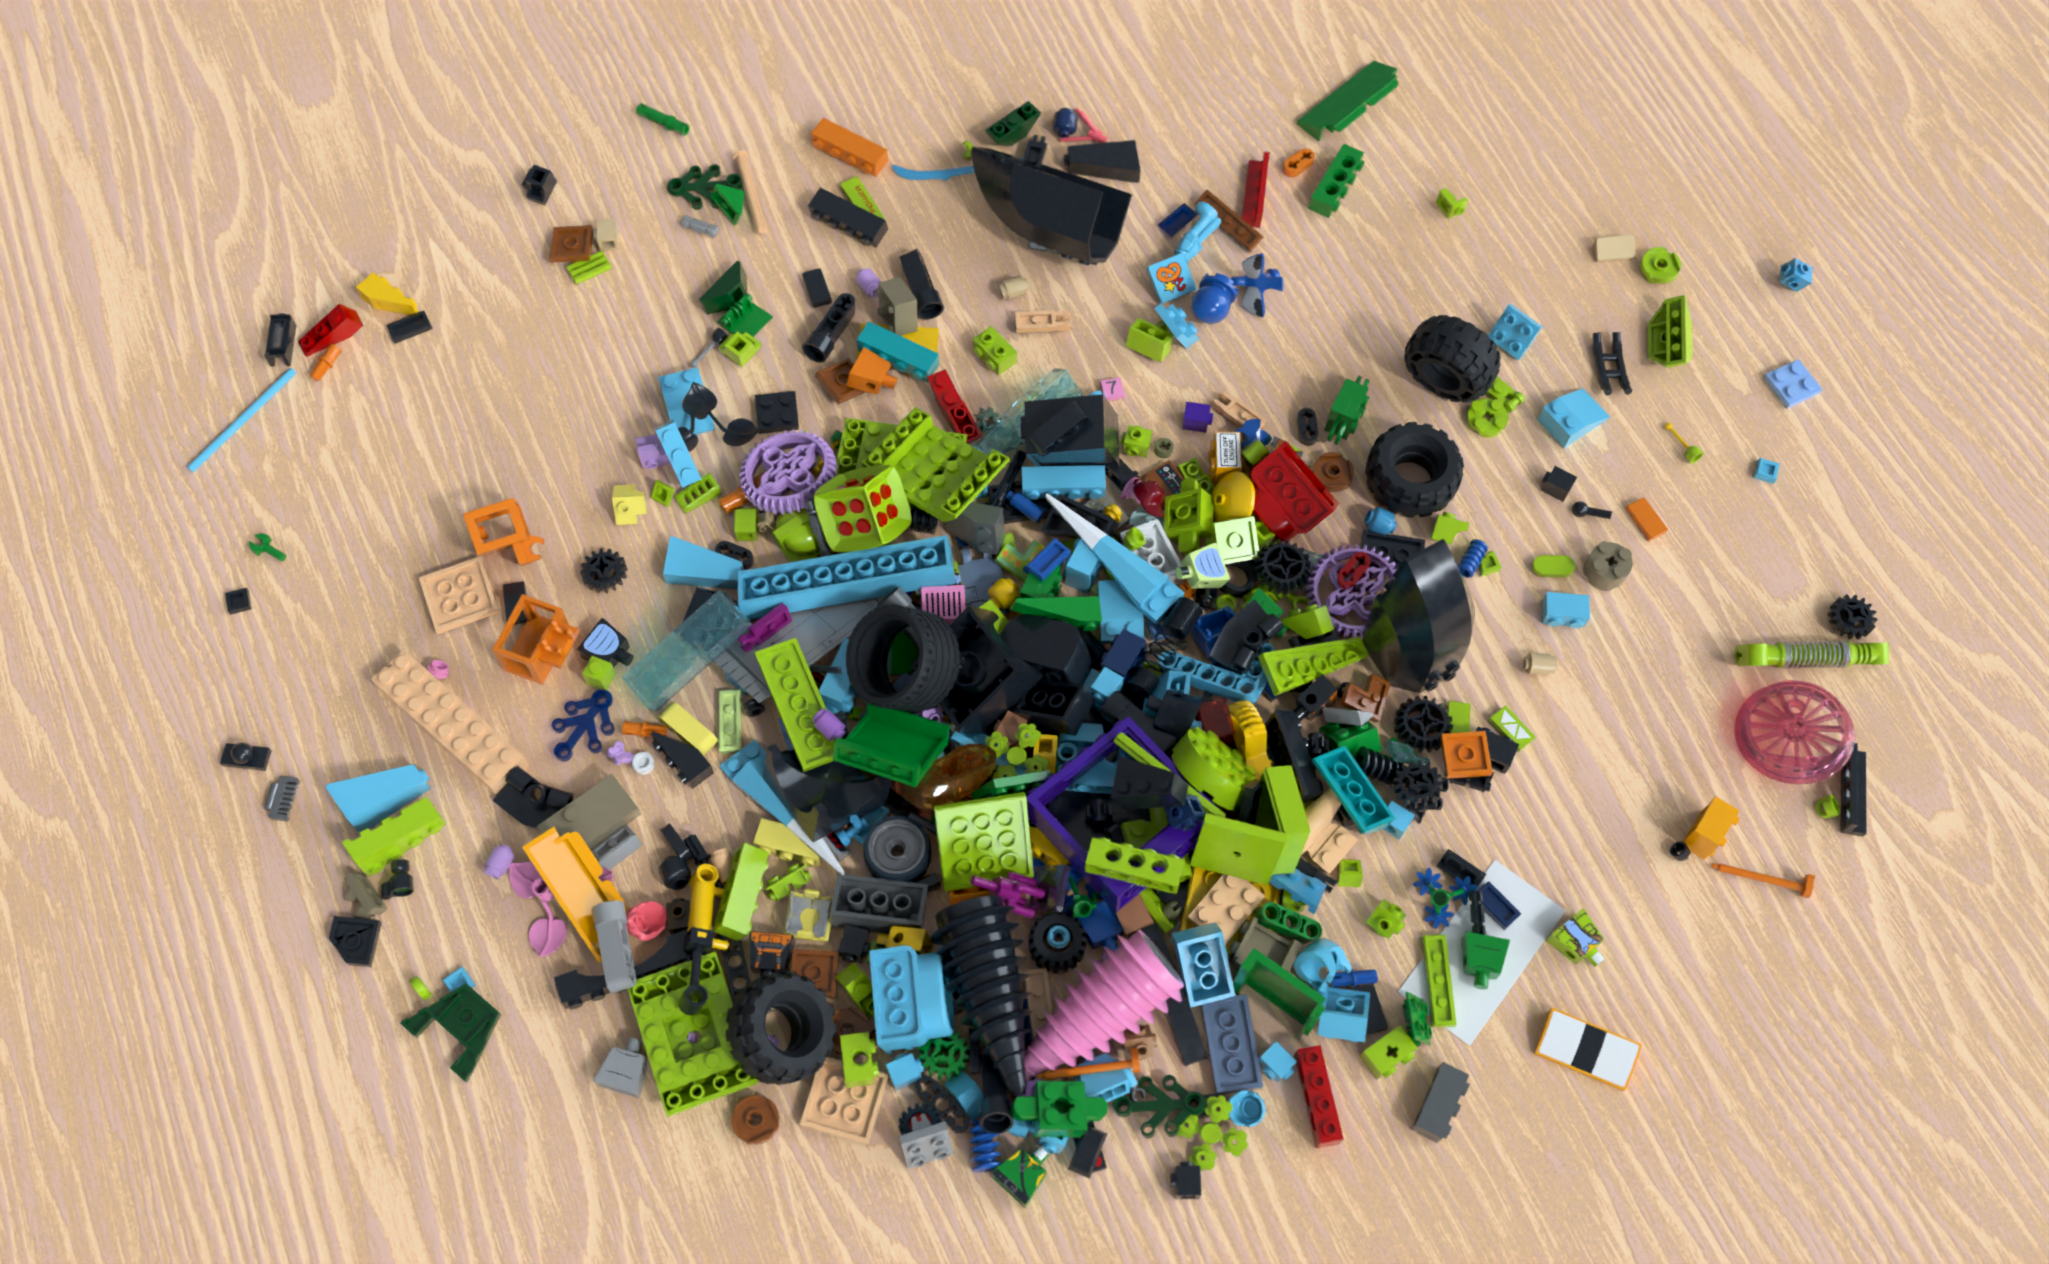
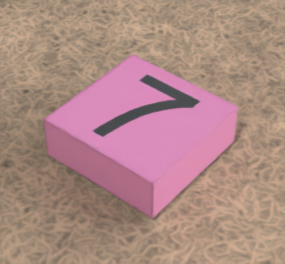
M1120 378L1100 382L1102 393L1105 394L1108 401L1125 397Z

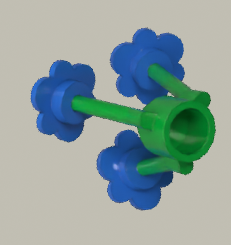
M1063 865L1056 876L1061 885L1070 884L1074 895L1068 896L1063 894L1060 896V903H1058L1059 914H1061V911H1066V916L1073 914L1074 918L1078 916L1087 917L1092 912V909L1097 907V897L1099 899H1102V897L1089 883L1085 884L1088 897L1080 895L1075 883L1082 876L1073 866Z

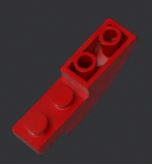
M946 369L928 376L927 381L936 397L935 401L953 432L967 434V444L982 438L965 402H962Z

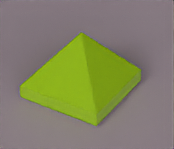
M657 479L651 498L669 507L674 488Z

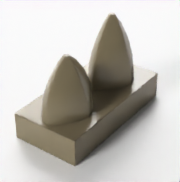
M350 873L345 878L348 885L345 890L344 900H359L352 918L367 919L373 914L381 915L387 910L386 905L366 874Z

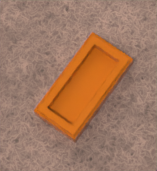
M1645 497L1627 505L1625 508L1649 541L1668 531V528Z

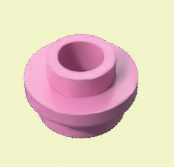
M433 660L427 666V670L437 679H444L449 674V666L442 660Z

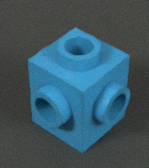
M1794 258L1780 266L1779 282L1797 292L1812 284L1813 267Z

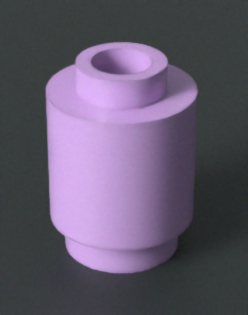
M871 269L860 270L857 273L856 283L868 296L872 298L877 297L878 283L882 281Z
M504 844L494 846L484 863L485 868L483 872L499 880L501 875H505L515 857L512 854L513 850Z

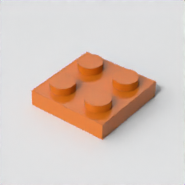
M1486 731L1441 734L1440 740L1446 779L1491 776L1492 767Z

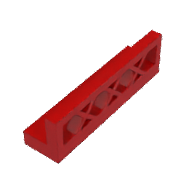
M1265 151L1263 160H1249L1242 219L1255 228H1260L1264 209L1270 152Z

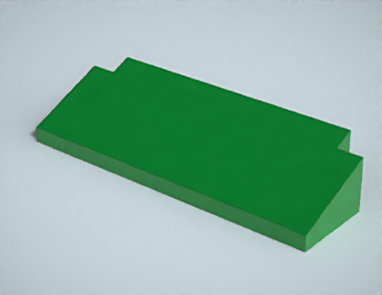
M1372 61L1298 119L1297 125L1318 142L1321 140L1323 129L1325 128L1332 133L1334 131H1343L1366 112L1367 105L1374 106L1398 87L1399 82L1396 75L1398 69Z

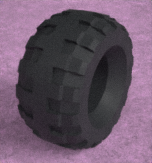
M1438 315V317L1432 316L1428 320L1423 321L1416 328L1405 347L1404 361L1413 378L1429 392L1431 391L1437 396L1449 399L1452 402L1468 403L1477 400L1480 396H1484L1500 371L1501 356L1500 352L1497 351L1494 341H1491L1488 335L1483 330L1481 331L1476 328L1474 324L1463 321L1455 316Z
M1408 422L1404 426L1401 424L1393 426L1376 439L1370 450L1365 468L1367 486L1371 493L1375 494V500L1380 505L1385 504L1388 507V511L1394 514L1399 512L1404 514V517L1410 518L1415 515L1420 517L1432 515L1433 512L1444 509L1453 500L1460 487L1464 474L1463 457L1458 453L1459 448L1454 440L1450 441L1446 432L1441 429L1438 431L1432 428L1433 425L1431 424L1418 425L1417 422ZM1406 462L1418 464L1428 472L1431 480L1423 483L1410 482L1397 472L1395 466Z
M789 971L774 972L748 983L734 997L733 1006L728 1009L726 1022L729 1023L728 1029L725 1032L726 1041H730L732 1047L730 1053L735 1061L738 1060L741 1063L740 1068L747 1075L755 1076V1079H758L759 1082L777 1085L794 1083L817 1072L824 1065L823 1062L831 1055L835 1044L832 1040L837 1034V1024L833 1023V1016L836 1014L833 1005L829 1006L826 1000L828 997L823 989L816 988L815 982L806 976L800 977L795 972ZM770 1008L780 1011L790 1024L791 1040L785 1051L773 1045L767 1036L765 1020Z

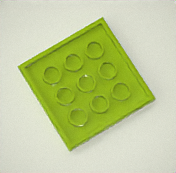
M1025 792L934 806L944 892L978 887L970 884V879L973 875L991 881L998 876L1007 878L1009 872H1015L1031 878L1034 877Z

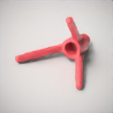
M1076 108L1077 114L1090 128L1088 135L1059 139L1060 142L1094 140L1105 143L1108 138L1092 124L1083 111Z

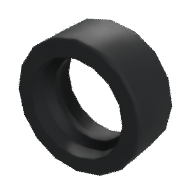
M1250 560L1225 564L1226 568L1235 566L1242 569L1248 580L1244 586H1235L1228 581L1219 588L1224 594L1241 597L1253 588L1257 580V574L1254 572L1255 565Z

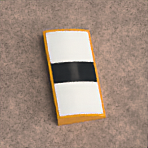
M1552 1007L1547 1012L1534 1054L1625 1091L1636 1065L1642 1044Z

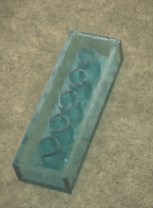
M719 590L622 676V679L649 710L657 712L741 635L749 630L753 623L727 593Z

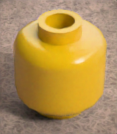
M999 578L989 588L988 595L998 608L1008 609L1015 598H1019V587L1010 578Z

